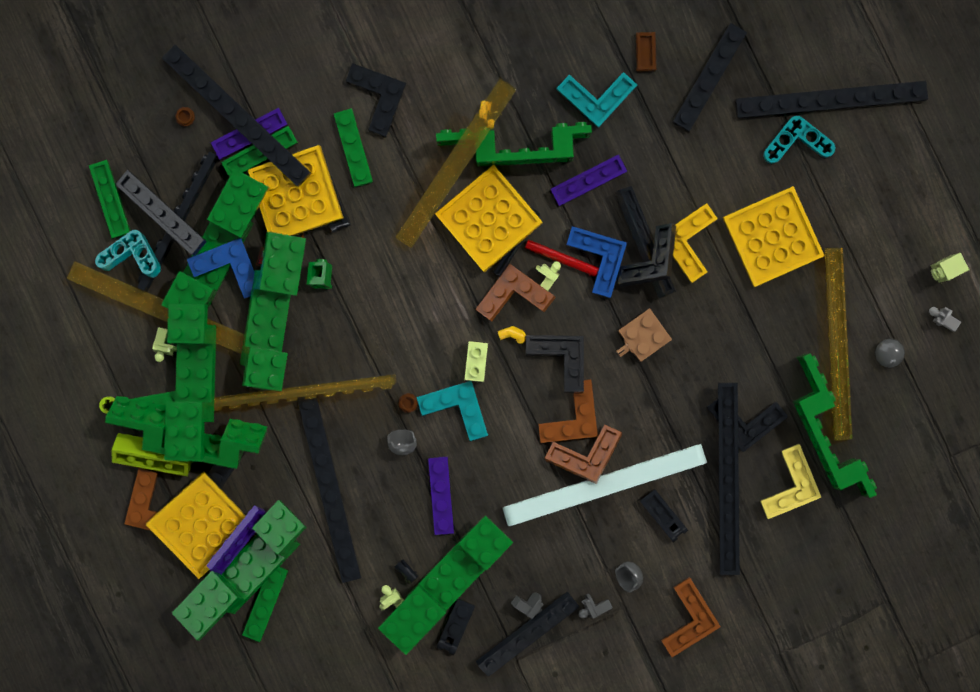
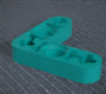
M794 116L765 149L763 157L769 164L778 162L797 138L823 158L833 155L836 147L829 138L800 116ZM792 121H799L800 129L796 128L792 134L785 130L786 128L790 130L793 127ZM808 132L816 134L814 142H809L806 139ZM781 135L789 137L788 145L780 143L779 138ZM820 138L823 139L820 142L823 146L827 144L830 146V153H823L824 148L821 145H818L817 148L814 146L819 142ZM777 146L783 149V152L780 149L776 152L775 156L777 158H769L770 154L768 151L772 152Z
M132 230L99 253L95 259L97 267L103 271H109L133 254L138 266L146 276L154 278L161 271V266L146 237L138 230ZM124 246V251L117 255V250ZM147 249L146 256L140 258L141 251ZM148 262L152 265V266H151V268H152L151 271H149V270H150V267H149V265L147 264Z

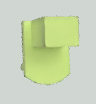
M554 262L551 268L546 264L536 266V269L546 276L540 286L547 291L560 275L557 273L561 268L559 262Z
M159 327L152 348L154 352H157L155 354L157 362L164 360V354L173 356V352H177L176 346L166 344L168 329Z
M387 585L382 587V593L385 595L380 598L381 605L379 608L381 610H385L392 604L397 608L404 601L396 588L391 590Z

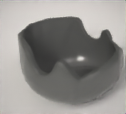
M887 338L877 345L875 351L876 360L881 366L887 368L898 366L905 356L904 346L899 340Z
M396 430L387 436L388 447L395 455H408L417 446V439L413 431Z
M627 561L616 568V578L623 590L630 593L642 585L643 573L634 562Z

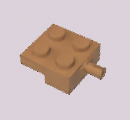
M649 308L618 330L624 339L625 345L616 350V352L620 353L619 356L622 357L631 351L638 361L641 362L672 339Z

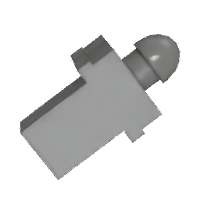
M936 307L929 309L930 315L935 316L933 322L937 326H944L955 332L961 324V321L951 316L952 310L946 307L940 310Z

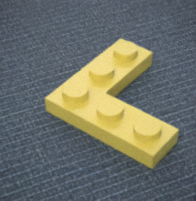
M800 444L781 451L795 487L760 501L767 519L821 498Z

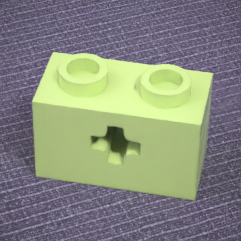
M961 253L950 255L931 265V274L939 283L949 281L969 270Z
M469 341L465 380L484 382L488 343Z

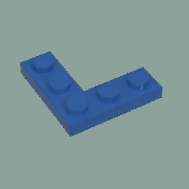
M572 226L566 245L603 256L592 293L611 298L627 243Z
M241 238L186 259L193 277L230 263L243 298L251 296L255 272Z

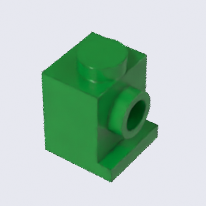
M316 259V262H309L307 285L317 289H332V265L325 259Z

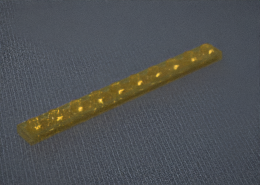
M501 78L498 80L395 238L409 247H413L515 93V87Z
M826 248L831 391L836 400L834 402L835 407L832 409L834 418L833 432L835 440L852 439L843 248Z
M74 261L67 277L68 280L168 322V309L161 305L164 299ZM207 318V324L216 325V343L241 354L245 334Z
M396 374L283 388L282 391L267 390L214 397V411L221 410L223 406H229L230 409L239 408L241 404L247 403L248 406L260 405V402L267 401V404L279 402V399H286L287 402L298 400L297 397L305 396V399L316 398V395L319 394L329 397L334 396L335 392L351 394L354 393V390L362 389V392L372 391L374 387H381L382 390L390 389L397 382Z

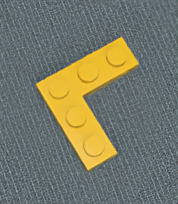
M707 203L676 224L673 257L691 283L706 274L707 270L686 240L718 219Z

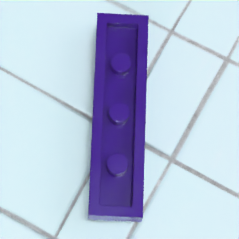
M279 108L255 119L270 134L288 126ZM237 129L211 142L219 160L252 145Z
M618 154L550 190L558 206H561L626 173L627 169Z
M448 457L428 458L435 535L454 533Z
M254 505L206 566L211 571L222 575L254 535L255 531L252 527L267 512Z

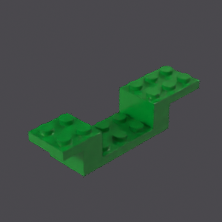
M577 122L575 126H567V123L556 124V127H552L551 131L552 150H549V147L538 148V151H530L529 148L518 149L519 152H511L510 149L499 150V153H495L494 130H490V127L479 128V131H471L470 128L459 129V132H452L450 129L440 130V133H436L437 146L476 144L477 167L572 162L574 157L573 139L590 138L592 129L591 125H587V122Z
M234 169L207 218L210 223L202 236L207 242L197 254L241 238L244 243L254 225L251 221L269 187ZM230 263L196 277H193L191 269L187 264L184 272H178L161 305L167 309L168 304H206L210 307L231 267Z
M267 232L261 270H255L241 353L240 365L245 366L243 386L282 391L288 354L282 352L290 296H297L306 238Z
M168 304L167 343L177 344L175 402H166L164 460L204 461L205 422H214L216 325L207 324L208 305Z
M811 353L797 357L813 392L793 401V404L832 487L842 490L856 483L862 496L868 498L876 496V484L873 479H869L866 473L869 470L864 461L861 462L860 459L851 458L839 464L835 453H831L829 449L831 443L827 436H823L821 429H823L822 424L814 416L835 407V397L832 391H828L825 385L827 380L824 374H820L817 368L819 363L816 357L812 356Z
M116 396L106 415L105 423L143 430L142 450L164 454L166 405ZM230 419L222 437L220 435L204 433V461L200 462L237 469L244 451L259 454L268 426Z
M278 500L252 527L257 534L238 553L222 575L211 571L172 614L196 640L200 641L226 612L235 614L298 548L300 543L296 538L307 527L282 501Z
M485 515L420 581L378 629L407 655L446 614L447 609L485 570L487 571L512 545L513 541Z

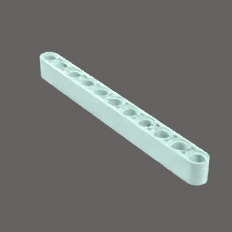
M699 444L601 475L597 484L586 480L505 506L502 509L507 525L512 526L705 464L707 460L702 445Z

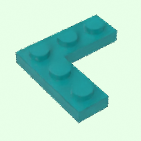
M623 72L597 100L569 74L556 90L599 128L636 88L637 84Z
M472 381L416 397L422 415L459 405L469 440L472 441L488 436Z

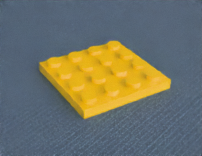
M320 145L292 154L312 173L299 188L272 162L248 170L251 178L269 187L259 206L267 232L294 236L343 219Z
M492 165L435 213L483 272L487 271L543 224L541 219L495 165Z
M794 186L723 217L753 287L825 256Z
M203 472L146 523V526L200 579L210 570L206 565L212 556L217 553L224 541L229 538L236 526L241 523L246 515Z

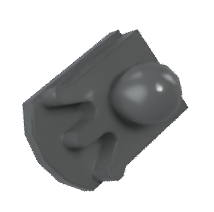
M537 592L533 593L527 602L517 595L511 602L516 609L531 619L542 611L541 607L543 606L541 595Z
M587 593L585 594V600L582 601L585 609H581L578 615L580 618H587L589 616V618L593 619L613 607L609 599L594 604L591 596Z

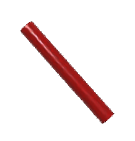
M529 239L525 246L530 251L594 277L598 273V267Z

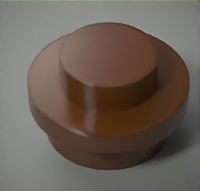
M182 107L176 112V121L181 126H190L195 120L194 112L188 107Z
M404 394L399 399V407L404 412H413L418 406L417 398L413 394Z

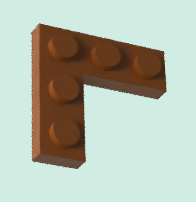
M509 264L475 310L492 322L514 292L521 295L543 312L546 311L556 297Z
M591 379L584 380V393H573L576 420L538 424L540 443L598 437Z
M604 425L588 457L553 442L545 456V461L597 484L622 436V432Z
M143 468L138 469L125 520L126 525L150 530L146 523L158 513L157 511L149 510L159 472Z
M690 577L673 587L693 620L661 640L671 657H674L721 627Z

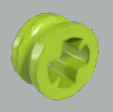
M104 397L100 401L99 407L103 413H108V408H105L104 405L107 404V400L114 402L115 398Z

